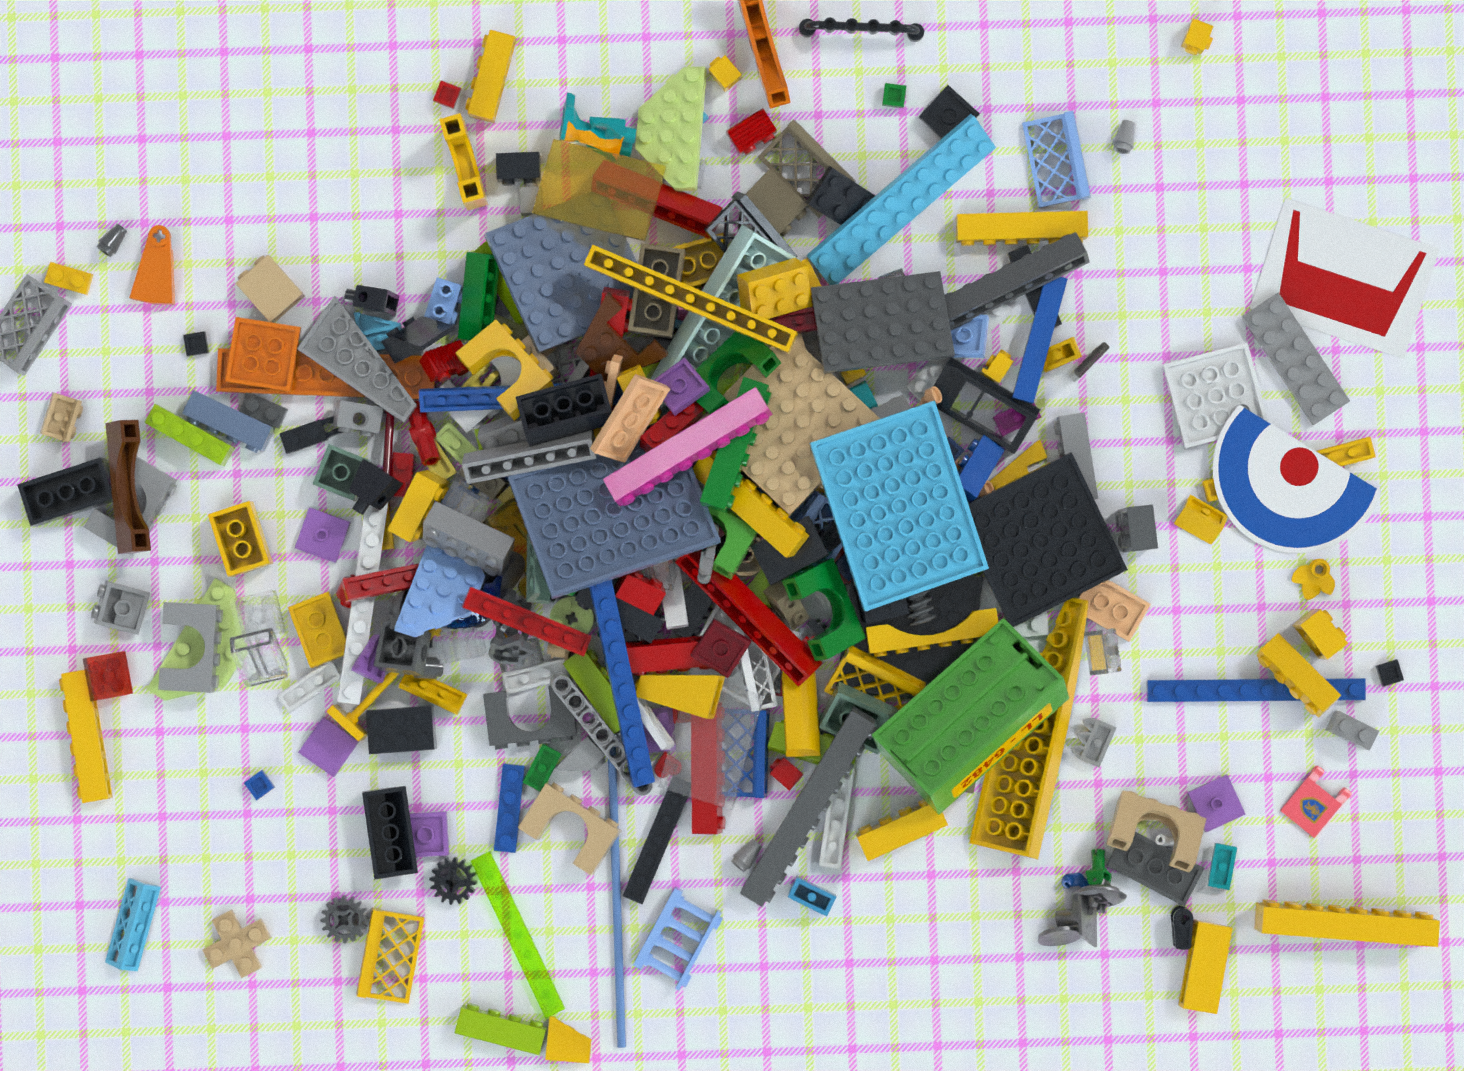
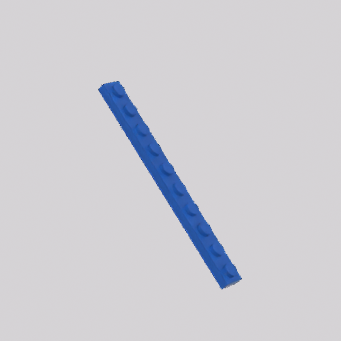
M617 382L613 405H617L623 395L619 382ZM512 385L419 389L420 412L503 409L496 398Z
M611 579L591 586L589 589L632 786L635 788L653 783L655 779Z
M1366 678L1326 679L1341 694L1338 700H1366ZM1276 679L1147 680V702L1301 700L1294 698L1289 692L1290 689L1284 683H1279Z

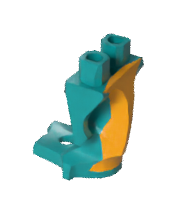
M567 92L559 140L584 143L591 150L612 162H617L619 155L630 157L636 138V129L625 127L626 120L620 118L590 116V123L582 121L574 108L576 95Z

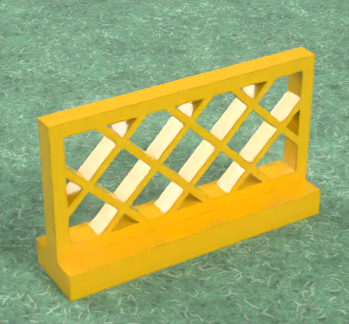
M851 646L845 650V654L826 684L824 692L832 695L834 689L831 687L834 682L843 680L844 684L848 685L846 679L858 676L861 685L853 688L866 693L865 689L877 686L880 695L874 696V698L885 702V698L897 696L899 705L894 707L899 710L907 704H902L899 695L909 693L915 697L926 687V682ZM848 662L854 665L856 672L845 675L843 671L845 663ZM868 673L874 675L875 682L863 684L861 675ZM889 683L893 685L895 691L883 694L880 685Z
M372 907L356 991L357 997L409 1004L424 917ZM385 916L394 917L399 924L388 931L383 925ZM409 920L419 921L418 929L409 935L403 925ZM401 927L408 937L397 944L390 934ZM382 929H384L386 933L381 936ZM416 935V940L414 942L412 937ZM389 936L395 946L384 953L379 946L380 941ZM410 939L414 945V950L405 956L399 946ZM397 948L403 959L392 965L386 955ZM379 950L382 955L377 958ZM384 957L390 968L379 974L375 968L376 962ZM406 961L410 966V972L401 978L395 968ZM393 970L400 980L389 987L382 977ZM374 972L378 975L375 979H373ZM379 979L387 988L380 994L371 993L372 984ZM402 982L406 988L405 998L396 997L391 989ZM389 991L392 996L384 994H386Z

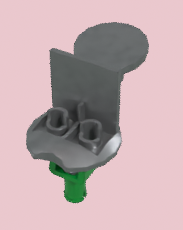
M1095 849L1091 850L1092 868L1085 871L1090 885L1079 888L1071 894L1072 909L1056 911L1055 921L1057 927L1041 932L1038 935L1039 944L1043 946H1061L1073 943L1081 937L1093 947H1097V912L1106 913L1105 907L1117 905L1127 898V895L1119 891V888L1110 884L1112 875L1105 868V850L1097 849V852Z

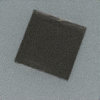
M1105 342L1098 345L1069 377L1074 382L1080 379L1110 346Z

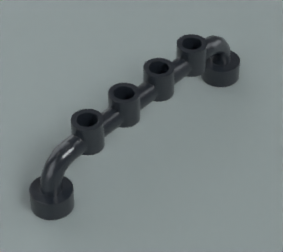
M828 17L824 21L804 19L799 24L800 34L807 38L812 37L816 29L825 30L827 33H832L835 30H844L849 34H853L856 31H867L871 35L878 32H889L894 36L899 33H907L908 39L912 42H918L924 36L922 25L918 23L911 25L901 24L898 20H893L890 24L879 23L876 19L863 23L857 22L854 18H850L846 22H839L832 17Z

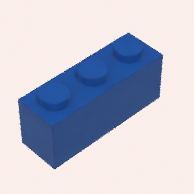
M983 435L978 440L973 439L967 448L969 450L968 455L965 454L958 463L960 466L958 474L968 503L977 498L1005 450L986 435Z

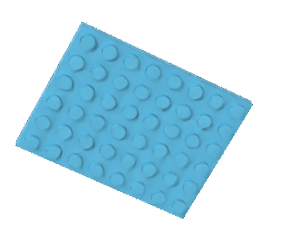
M935 401L809 443L864 611L989 569Z

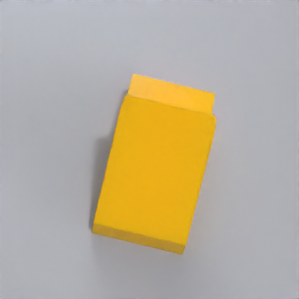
M1074 337L1049 347L1043 367L1045 373L1082 357Z

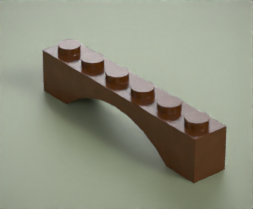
M118 420L105 423L118 554L151 551L149 528L141 514L135 489V462L141 442L139 420Z

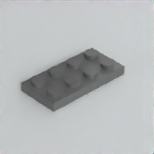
M1137 832L1134 834L1133 842L1129 849L1124 851L1115 848L1106 866L1184 907L1205 869L1195 864L1189 873L1169 866L1172 851Z

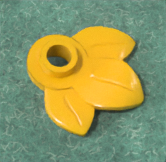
M1314 559L1309 565L1298 567L1291 578L1293 583L1302 584V593L1306 600L1313 599L1321 591L1331 595L1335 588V580L1330 575V565L1324 559ZM1318 565L1322 567L1320 574L1315 571V567Z

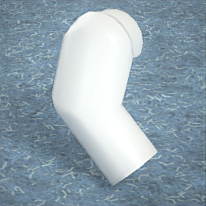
M1159 834L1155 838V842L1158 845L1170 848L1174 846L1172 836Z

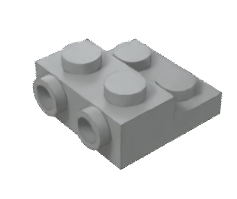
M105 580L104 585L100 584L97 597H100L98 606L94 605L91 618H94L95 624L139 635L150 592Z

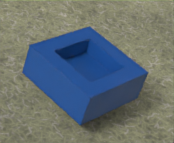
M263 770L244 782L256 801L275 788Z

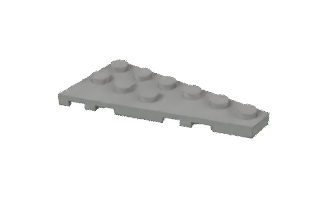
M334 296L297 349L391 415L406 423L416 409V403L336 296Z

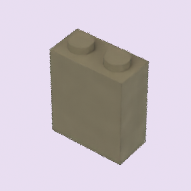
M771 169L746 193L753 204L783 237L793 228L791 224L796 219L800 221L807 214L805 209L808 204Z

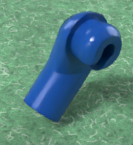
M1079 872L1067 873L1062 877L1061 882L1062 886L1066 889L1075 886L1082 888L1090 885L1087 879Z

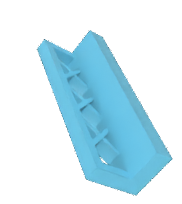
M128 878L105 963L120 970L138 972L160 893V886ZM134 886H137L136 894L133 897ZM130 908V916L127 918V911ZM124 929L125 934H124V937H123V939H122V938H121V932H122V930ZM118 950V953H119L118 959H117V961H115V960H114L115 954H116V951Z

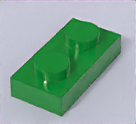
M542 744L522 783L541 792L562 753Z

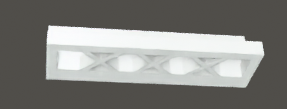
M738 625L734 626L735 631L745 636V633ZM751 641L752 645L749 650L747 648L741 662L751 709L754 712L775 707L778 704L768 657L762 651L763 656L758 664L751 660L749 652L753 646L760 649ZM763 659H764L765 668L762 667V666H760V664H761V662L763 661ZM751 663L756 665L754 670H752ZM758 667L767 674V679L763 685L754 680V673ZM767 682L769 683L770 690L765 687ZM756 684L761 687L758 693L756 689ZM762 689L771 693L772 703L760 705L758 695Z

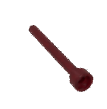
M384 410L386 422L382 470L391 475L395 417Z

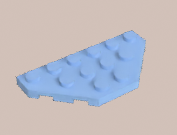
M426 545L394 631L418 637L430 629L435 628L436 630L451 624L453 620L471 616L472 611L461 606L469 587L481 590L485 579L482 569L478 566L468 565L457 556L451 557L438 547L433 548Z

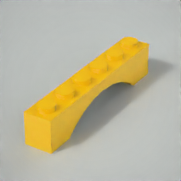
M996 608L972 611L957 626L934 635L920 636L908 634L888 624L865 627L869 653H874V657L886 656L887 651L896 650V654L909 652L910 647H917L918 651L931 649L930 644L939 643V647L952 646V641L960 640L961 644L974 642L973 638L984 636L998 623Z

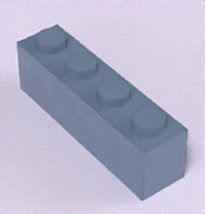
M194 390L182 414L188 416L186 421L197 426L201 422L207 425L206 430L216 435L220 431L227 435L225 439L238 444V441L246 443L245 448L255 453L258 450L265 451L275 430L274 427Z

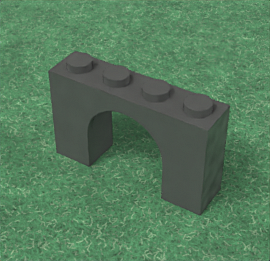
M566 683L557 684L555 687L562 689L566 686ZM551 685L548 686L551 715L547 724L537 731H524L512 722L509 715L506 691L483 694L489 746H495V750L508 748V744L516 743L517 747L528 746L530 745L529 741L538 740V744L551 743V738L559 737L560 741L573 740V736L577 735L576 719L554 692ZM573 696L569 699L570 705H574Z

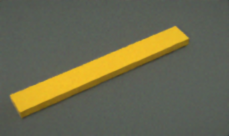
M1371 437L1316 451L1341 467L1376 457ZM1214 479L1201 481L1207 502L1218 500Z

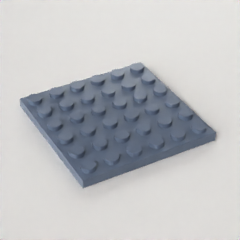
M591 192L489 231L484 235L538 354L584 336L600 307L604 287L630 291L629 298L633 299L634 287L584 266L592 244L637 263L610 201L604 196ZM627 311L626 319L630 317L631 312Z

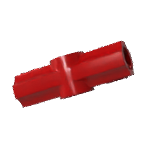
M414 400L417 407L408 418L411 426L409 432L414 444L417 446L421 463L424 466H432L441 460L435 441L437 438L436 431L429 420L428 413L420 412V402Z

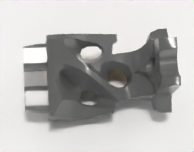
M512 588L503 590L501 596L497 597L531 611L532 603L526 602V599L515 600L517 593ZM493 620V624L496 626V634L490 642L489 657L500 664L524 665L525 658L532 655L535 651V646L527 642L529 634L524 632L519 634L518 630Z

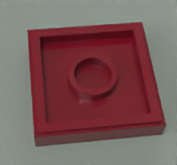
M713 618L690 655L726 678H729L751 644V640Z

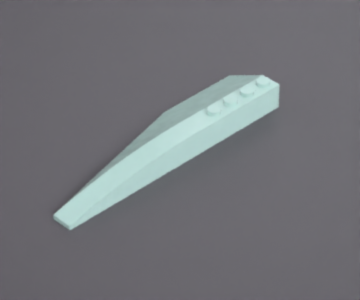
M742 225L702 291L740 307L737 274L797 257ZM689 311L666 350L668 356L661 359L651 380L660 376L683 358H686L696 370L735 331ZM664 402L660 405L662 412L657 418L658 421L670 411ZM655 423L648 425L644 432L651 428Z

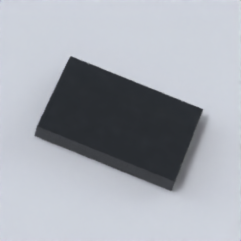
M810 516L797 521L805 528V532L809 537L794 556L784 557L765 539L750 546L771 586L829 556Z

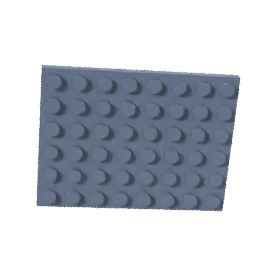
M640 439L625 463L597 454L596 459L509 476L508 481L552 599L719 544L721 540L709 509L700 503L702 492L692 466L685 471L680 470L673 474V478L669 481L658 483L651 492L635 497L634 502L626 506H619L615 502L603 479L646 453L640 447Z

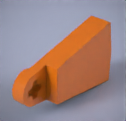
M156 225L149 230L129 298L153 305H175L174 256L171 245V233L166 227ZM159 231H162V234L165 235V239H161L160 242H158V240L154 238V235L158 234Z

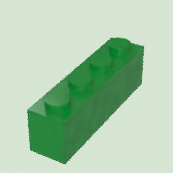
M467 252L458 339L472 340L494 321L499 267L493 254Z

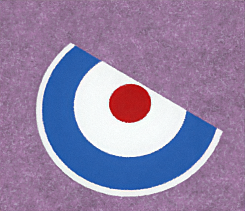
M1241 405L1232 412L1225 422L1216 443L1213 458V479L1223 510L1231 522L1244 535L1272 550L1285 553H1309L1340 543L1358 530L1367 520L1382 492Z

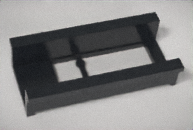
M949 358L933 385L940 390L942 395V401L936 404L938 410L982 436L986 435L996 444L1013 454L1018 450L1041 410L1033 404L1013 399L1011 391L955 358ZM968 382L982 390L971 410L965 415L953 408L952 405L965 383ZM984 393L989 394L1027 417L1012 442L971 418Z

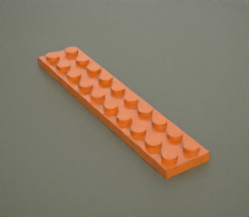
M218 348L216 392L367 398L300 351L297 353L291 392L225 382L230 349ZM379 354L412 399L419 400V389L435 388V382H430V379L419 363L422 356L412 355L400 362L394 363L389 354Z

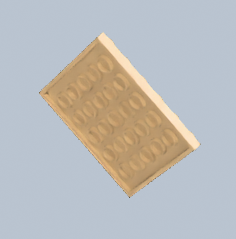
M796 340L789 354L772 346L769 347L781 361V364L767 378L751 366L723 395L729 403L735 400L743 377L769 385V392H772V396L767 406L773 415L761 426L757 425L755 433L758 434L754 446L749 447L747 454H750V459L747 467L743 466L741 471L785 510L789 516L822 483L809 443L880 419L832 373L824 374L823 365ZM705 413L698 421L707 417L708 414Z

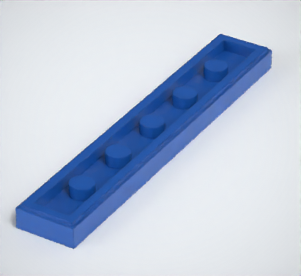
M1059 277L1042 286L1013 390V399L1030 404L1034 403L1067 284V278Z

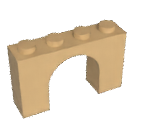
M555 782L552 785L546 783L518 828L532 838L539 840L551 820L557 814L564 811L578 814L586 823L588 835L583 848L572 864L589 875H594L622 831L617 828L619 824L609 817L607 820L600 817L601 812L592 806L586 808L581 804L582 800L577 796L571 794L569 797L563 793L564 788Z
M1123 790L1117 800L1106 845L1127 851L1133 842L1137 824L1144 820H1156L1167 826L1173 835L1174 846L1169 866L1190 873L1196 864L1207 818L1201 817L1194 812L1189 813L1180 810L1173 805L1168 806L1159 803L1156 799H1147L1135 792Z

